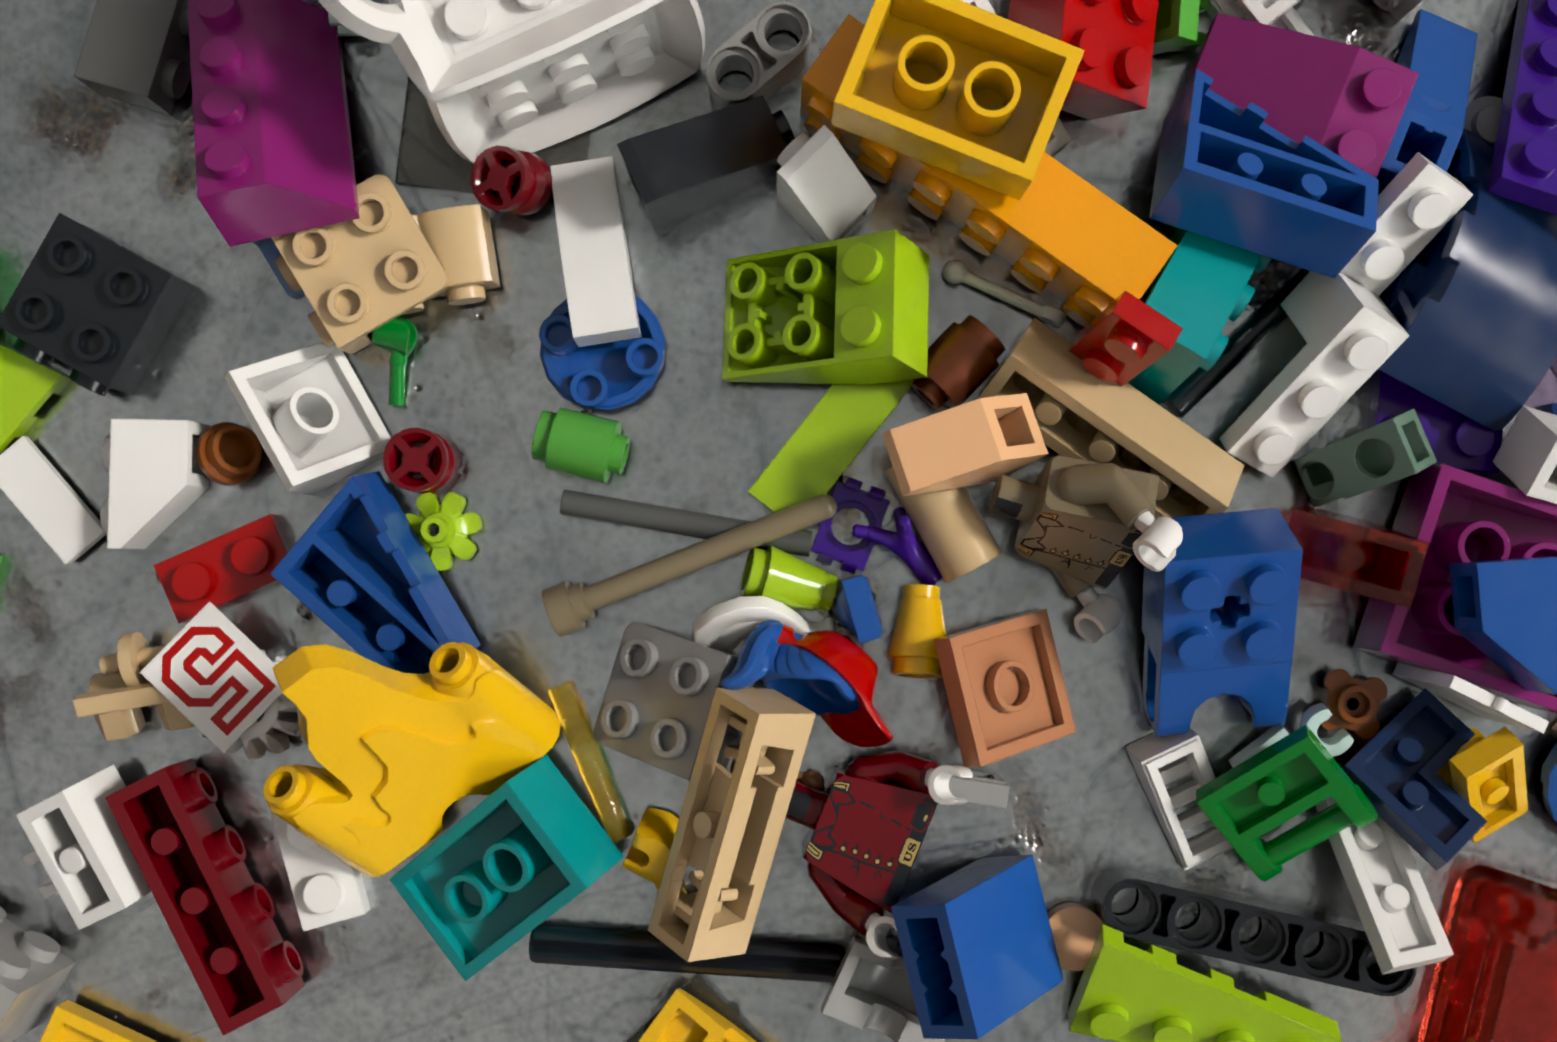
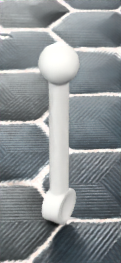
M950 260L943 268V276L951 284H960L961 282L1038 316L1041 321L1054 327L1060 328L1065 320L1066 314L1048 305H1041L967 271L966 265L960 260Z

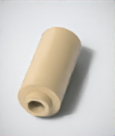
M893 466L884 471L946 583L971 572L1002 553L966 487L902 496Z

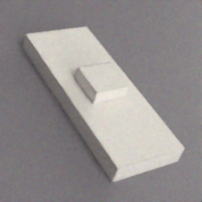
M22 436L0 455V488L65 565H71L105 536L100 520L29 437Z

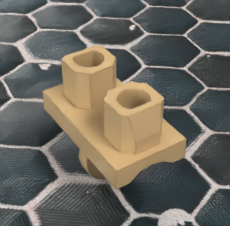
M138 631L124 633L120 636L117 644V653L100 657L99 666L102 673L94 674L90 678L87 694L76 695L72 700L78 718L94 715L101 733L107 742L129 738L140 733L146 724L141 707L158 706L164 729L173 731L195 726L140 673L166 645L150 648L144 635Z

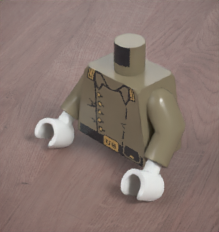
M1061 455L1050 457L1034 484L1000 474L993 488L989 511L1019 520L1015 543L1016 551L1020 556L1049 567L1056 575L1071 600L1078 598L1084 608L1075 616L1074 626L1080 637L1089 643H1096L1104 634H1109L1122 617L1120 603L1107 594H1097L1094 587L1106 590L1134 554L1145 567L1159 572L1176 556V549L1182 543L1183 532L1177 521L1165 516L1158 517L1157 519L1154 517L1159 476L1121 468L1113 463H1096Z

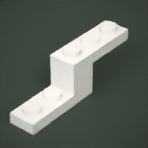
M1417 152L1378 195L1376 232L1336 278L1310 271L1280 305L1307 344L1219 438L1227 453L1274 478L1410 336L1379 296L1473 196L1463 183Z

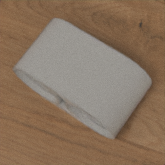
M786 1L772 3L761 10L714 51L708 59L706 77L709 98L716 110L760 96H764L767 101L802 71L810 57L812 40L811 21L802 8ZM787 30L794 33L800 42L790 50L780 51L772 48L766 39L775 31ZM739 70L751 77L752 83L741 92H728L719 85L721 77L729 71Z

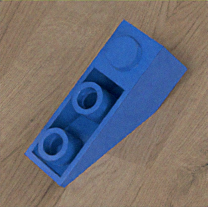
M1423 9L1417 11L1397 60V64L1419 73L1376 178L1379 180L1378 195L1417 152L1447 172L1463 133L1478 33Z

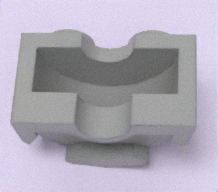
M861 933L853 935L821 1005L822 1014L863 1030V1027L874 1029L895 1042H945L946 1039L923 1038L902 949L900 946H897L899 939L894 934L887 933L886 943L888 948L900 956L899 959H889L875 955L869 949L866 935Z

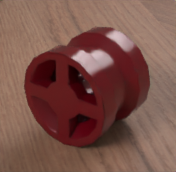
M496 145L485 149L477 157L472 167L470 181L473 194L478 202L488 209L508 211L509 213L527 216L538 212L547 203L551 195L552 176L550 168L544 159L535 153ZM519 175V185L515 193H513L511 187L515 185V179Z
M417 427L404 429L395 434L387 443L383 454L384 470L390 481L401 489L422 494L427 492L434 493L446 487L454 477L457 466L455 451L446 439L439 434ZM434 452V454L431 456V460H432V462H431V467H432V469H431V468L428 466V465H429V461H430V460H429V455Z

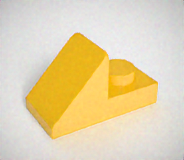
M1506 726L1488 737H1485L1479 730L1470 728L1475 735L1436 773L1488 821L1471 838L1473 843L1478 842L1528 812L1524 746Z

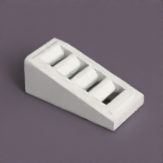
M1189 728V732L1186 734L1156 737L1152 733L1126 747L1143 789L1175 857L1184 871L1233 848L1216 826L1188 840L1186 839L1184 832L1210 820L1199 805L1179 815H1176L1175 812L1176 809L1195 801L1196 790L1215 779L1200 737L1195 731ZM1189 773L1192 774V780L1168 791L1166 790V784Z

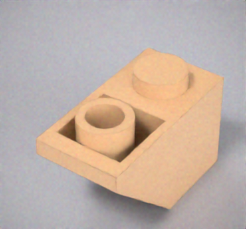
M1027 393L979 398L889 429L882 434L902 496L993 483L997 481L1000 474L1009 476L1048 454Z

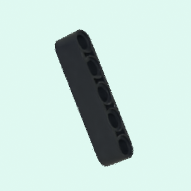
M1113 867L1103 871L1095 879L1091 888V901L1095 911L1111 928L1123 932V936L1379 996H1395L1403 993L1412 985L1417 974V967L1382 975L1380 967L1372 972H1367L1366 960L1373 950L1360 921L1125 867ZM1137 888L1139 901L1136 908L1125 915L1113 914L1112 901L1114 896L1122 889ZM1198 902L1200 905L1198 921L1190 928L1177 929L1175 917L1178 910L1187 903ZM1260 917L1262 920L1260 935L1250 943L1241 944L1239 941V931L1242 924L1250 918ZM1322 931L1324 944L1321 950L1315 956L1304 958L1302 951L1305 940L1311 934Z

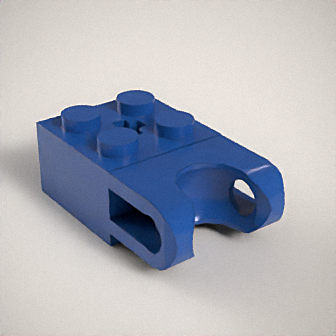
M1278 508L1171 518L1178 522L1183 532L1182 543L1176 549V556L1159 572L1152 571L1144 566L1142 632L1145 636L1143 705L1155 736L1164 737L1188 733L1195 709L1207 699L1222 694L1238 696L1242 705L1253 717V728L1284 725L1287 716L1303 554L1302 546Z

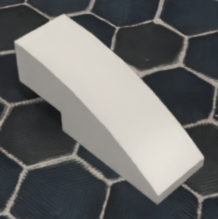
M613 156L550 166L560 254L574 341L578 347L640 338L641 331L632 282L633 276Z

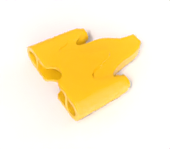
M448 642L440 646L430 659V672L425 674L403 673L375 663L352 651L327 644L302 646L273 666L272 670L282 693L297 706L298 726L309 751L316 761L326 769L301 764L280 766L266 779L263 795L271 812L293 826L295 830L360 874L367 877H380L407 859L442 831V816L452 803L469 795L492 794L506 781L542 758L557 741L561 723L558 714L548 704L488 655L468 643Z

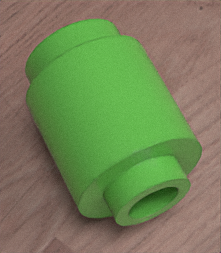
M560 408L557 413L544 410L536 425L531 454L533 460L545 462V467L548 470L607 483L612 472L622 474L629 453L630 437L621 435L620 421Z

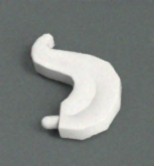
M740 596L716 604L693 621L692 641L713 649L728 652V650L736 648L740 641L748 637L757 625L769 620L779 621L793 628L795 632L801 635L822 630L836 632L834 620L830 617H826L818 623H811L784 603L769 597Z

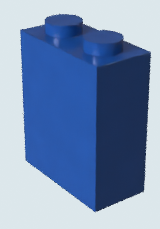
M1033 854L980 858L891 906L923 1038L979 1039L1064 981Z

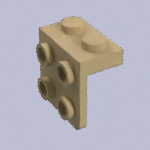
M381 174L374 175L356 185L360 218L272 237L273 242L281 253L280 256L274 259L279 271L294 292L303 290L315 310L308 314L315 331L327 347L335 344L338 349L350 354H354L373 343L369 335L370 332L442 292L448 285V276L394 184L388 177Z

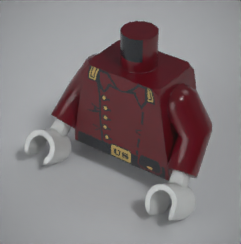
M895 750L856 757L848 764L847 768L835 767L825 792L796 781L786 819L810 828L802 847L803 858L808 861V876L831 909L859 933L866 935L868 947L875 955L889 959L900 958L897 953L891 951L887 946V933L893 927L896 931L897 929L894 918L884 916V910L892 913L891 906L898 903L938 803L941 805H963L967 803V799L957 798L949 790V780L952 775L973 778L971 769L966 766H939L934 761Z

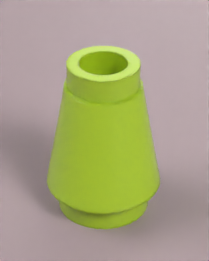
M769 545L766 550L753 548L749 552L740 585V596H766L784 603L791 609H818L828 612L836 595L838 576L827 573L825 570L772 545Z

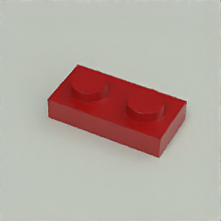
M1125 290L1081 330L1069 352L1080 358L1084 368L1096 378L1106 382H1116L1123 386L1169 352L1183 328Z
M269 514L153 566L178 623H188L209 601L220 609L279 583L270 573L292 547L278 515Z

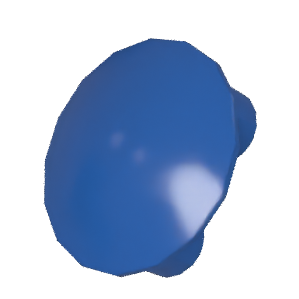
M635 296L641 331L640 338L578 347L572 335L567 299L557 306L551 315L543 321L539 330L541 341L540 358L548 381L563 398L585 409L611 411L634 403L653 387L664 366L665 338L658 317L642 299Z

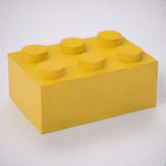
M875 0L835 97L831 125L1020 200L1033 181L1085 50L961 0Z

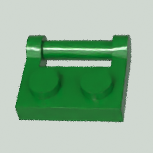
M1304 725L1196 790V803L1254 874L1263 882L1282 873V864L1354 824L1356 827L1362 828L1378 819L1377 811L1361 787L1351 781L1307 725ZM1330 796L1336 802L1268 842L1259 838Z

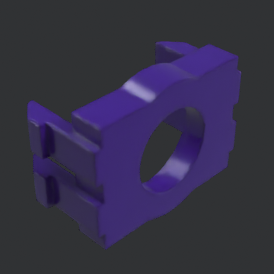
M848 477L845 483L837 480L831 495L837 503L836 513L844 508H855L866 516L868 526L882 528V522L890 500L884 499L886 491L871 486L869 491L866 492L861 490L863 482ZM834 516L819 522V529L810 550L818 554L816 560L831 565L833 560L840 563L841 570L851 574H855L856 569L864 571L871 550L877 542L864 538L861 542L854 545L843 544L832 533L831 524Z

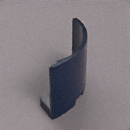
M1463 128V133L1447 173L1463 183L1473 196L1426 245L1420 264L1417 262L1409 263L1386 302L1387 308L1410 336L1378 370L1493 431L1503 429L1519 412L1546 375L1557 356V215L1489 193L1488 186L1495 146Z

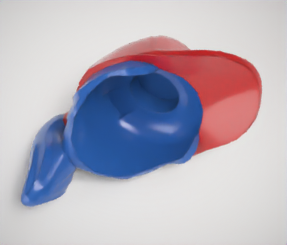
M769 620L762 622L751 631L740 650L734 670L721 682L725 689L741 690L762 679L767 689H774L816 713V716H820L837 736L852 745L876 747L885 745L893 739L890 730L872 703L878 676V668L875 661L852 641L849 636L835 631L822 630L801 635L795 632L793 628L779 621Z

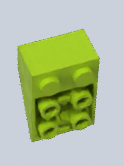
M892 229L727 259L722 380L726 382L873 385L927 378L929 254L899 231Z

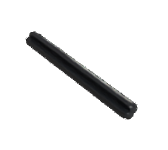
M538 925L532 930L529 940V958L534 963L832 983L845 955L844 948L840 945L750 939L746 954L687 962L650 932Z

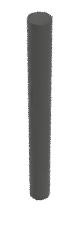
M565 489L560 503V514L702 539L711 538L752 522ZM799 530L755 548L767 549L769 545H772L786 553L809 557L813 532Z

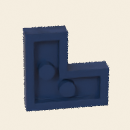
M1425 688L1350 759L1342 769L1351 781L1361 787L1374 805L1377 814L1437 871L1447 864L1488 821L1436 774L1475 733Z

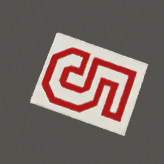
M210 601L140 672L223 753L283 694L272 670L276 664Z

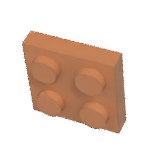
M1047 609L1024 612L934 640L964 766L982 767L1076 733Z

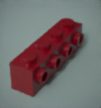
M193 758L164 767L105 797L223 1036L284 1005L305 986L301 977L304 972L301 957L291 942L283 941L272 919L275 916L273 901L263 885L254 883L243 861L246 859L244 843L232 826L225 825L215 805L218 795L214 782L203 768H197Z

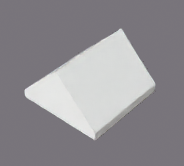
M324 342L228 371L224 376L288 492L314 496L383 457L385 447L391 439L344 352L338 349L335 344L331 347H327Z

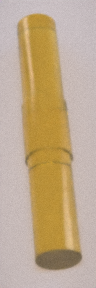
M571 681L547 690L570 745L573 759L583 783L588 789L604 830L613 842L632 835V828L610 778L609 769L596 739H594Z

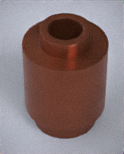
M968 315L961 324L953 322L928 348L927 378L916 379L911 385L936 410H940L944 404L950 408L961 405L998 368L999 363L996 359L1005 351V347L986 325L977 318Z

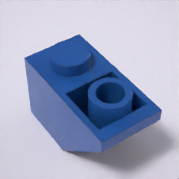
M1522 557L1449 563L1455 630L1526 690L1557 695V557Z

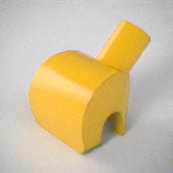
M648 808L645 810L637 827L632 845L622 867L654 883L659 892L679 819L668 811ZM683 883L679 897L688 895Z

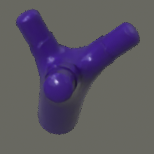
M898 507L893 511L896 532L875 526L859 524L853 526L852 535L854 537L871 539L898 555L921 584L935 585L941 580L942 575L931 555L914 534L911 527V519L906 515L905 508Z

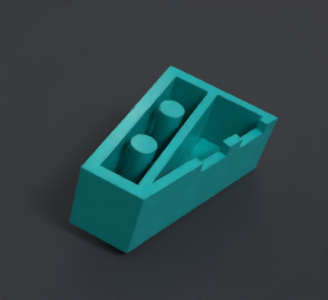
M1178 228L1171 238V241L1178 245L1140 300L1182 327L1183 330L1169 352L1127 383L1159 405L1198 367L1205 371L1210 370L1221 356L1229 341V338L1221 333L1227 320L1229 319L1234 322L1242 314L1254 295L1255 288L1247 284L1254 271L1258 274L1261 273L1272 258Z

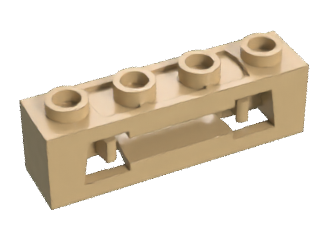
M716 688L648 927V931L687 962L746 954L816 713L774 689L743 688L741 690ZM728 724L742 732L739 746H725L724 750L726 758L735 759L732 774L717 762ZM687 864L699 869L691 871L688 879L698 889V892L679 897Z

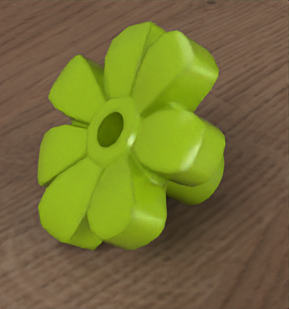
M455 492L447 493L442 500V504H440L437 495L434 493H424L416 498V506L420 514H405L426 552L430 555V559L437 571H449L452 568L453 554L463 561L470 560L476 553L477 547L467 536L479 533L483 529L482 519L479 514L473 512L462 514L466 505V498ZM439 526V529H440V530H439V533L437 534V533H436V528Z

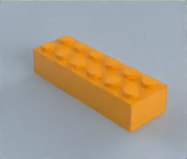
M850 14L847 15L802 78L800 116L806 119L804 127L810 134L814 135L825 125L835 135L841 145L858 156L855 162L867 175L881 183H886L890 178L910 193L907 196V200L918 211L934 220H938L940 215H942L962 229L959 232V237L969 247L985 256H990L994 252L1013 265L1010 272L1020 283L1038 293H1041L1045 288L1064 301L1063 311L1080 325L1086 327L1125 290L1140 300L1178 245L1046 152L1043 153L1033 181L1022 198L1017 200L831 125L835 97L865 26Z

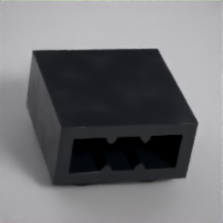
M59 213L2 312L0 328L18 338L13 346L14 349L48 366L51 365L54 358L73 368L68 378L94 393L106 396L109 388L134 394L194 285L86 225Z

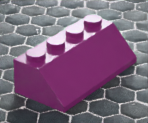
M187 0L197 198L230 247L360 218L341 37L338 35V26H331L329 24L328 11L301 0Z

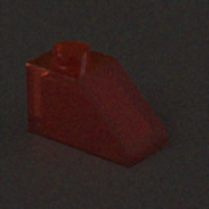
M1307 505L1292 510L1288 526L1303 548L1301 579L1404 607H1412L1430 542L1370 521Z

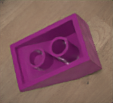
M1218 13L1212 20L1190 77L1195 69L1200 70L1214 79L1209 87L1210 90L1243 110L1246 109L1250 102L1268 112V115L1263 122L1285 136L1300 143L1306 135L1377 178L1419 73L1358 46Z

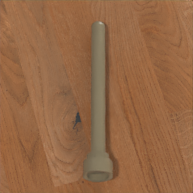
M821 494L586 587L582 582L571 585L568 581L561 582L542 590V600L547 616L559 637L576 632L586 627V620L595 617L594 610L827 520L836 513L837 503L832 496Z

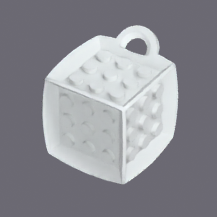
M318 0L331 16L349 30L372 41L391 45L407 75L425 96L434 120L448 144L463 159L472 164L475 163L477 157L485 149L496 145L533 153L613 120L655 98L696 73L705 51V26L697 0H388L389 4H381L371 0Z

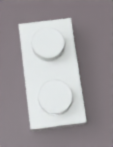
M271 812L303 932L361 916L371 910L362 874L295 830L293 826Z

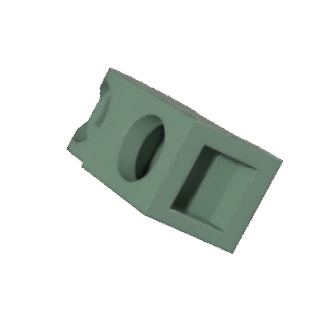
M1411 409L1295 459L1294 462L1313 507H1317L1343 497L1348 499L1417 474L1435 464L1437 460L1415 409Z

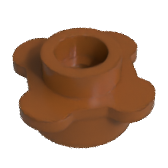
M1334 669L1328 672L1324 678L1325 686L1321 691L1319 703H1323L1333 715L1327 721L1321 723L1320 726L1328 731H1334L1339 727L1352 730L1357 737L1362 739H1369L1375 736L1380 729V723L1376 718L1379 704L1386 699L1388 694L1386 684L1377 677H1369L1365 680L1353 678L1344 669ZM1350 698H1355L1357 701V706L1353 710L1347 707V701Z

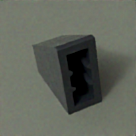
M760 96L626 139L618 143L617 146L629 178L656 232L776 176L777 171L782 167L777 162V159L795 137L782 110L771 113L764 96Z

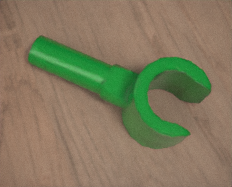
M396 317L374 330L372 337L374 346L391 351L389 359V405L393 406L405 405L406 365L408 356L413 351L418 338V331L411 321Z

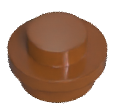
M231 422L215 424L205 430L197 441L196 459L202 472L215 483L225 486L239 485L253 477L259 468L262 455L260 442L250 429Z

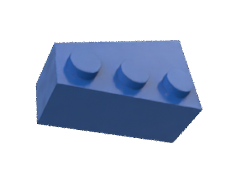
M1195 69L1163 120L1149 218L1335 279L1376 232L1379 180L1306 135L1300 143L1285 136L1263 122L1268 115L1267 111L1252 102L1249 103L1245 110L1241 109L1210 90L1209 87L1214 79Z
M380 471L352 476L270 573L357 653L382 666L403 673L425 674L430 672L429 662L433 653L443 644L448 642H464L471 644L476 649L481 645Z

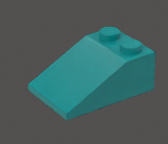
M545 755L506 781L389 880L462 978L467 981L586 890L625 856L548 755Z

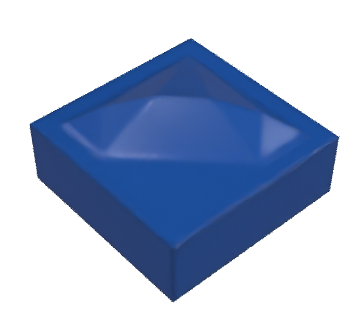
M857 575L839 580L841 591L837 598L835 609L838 621L846 630L855 635L856 641L859 644L881 638L880 634L883 633L868 578L864 577V575Z

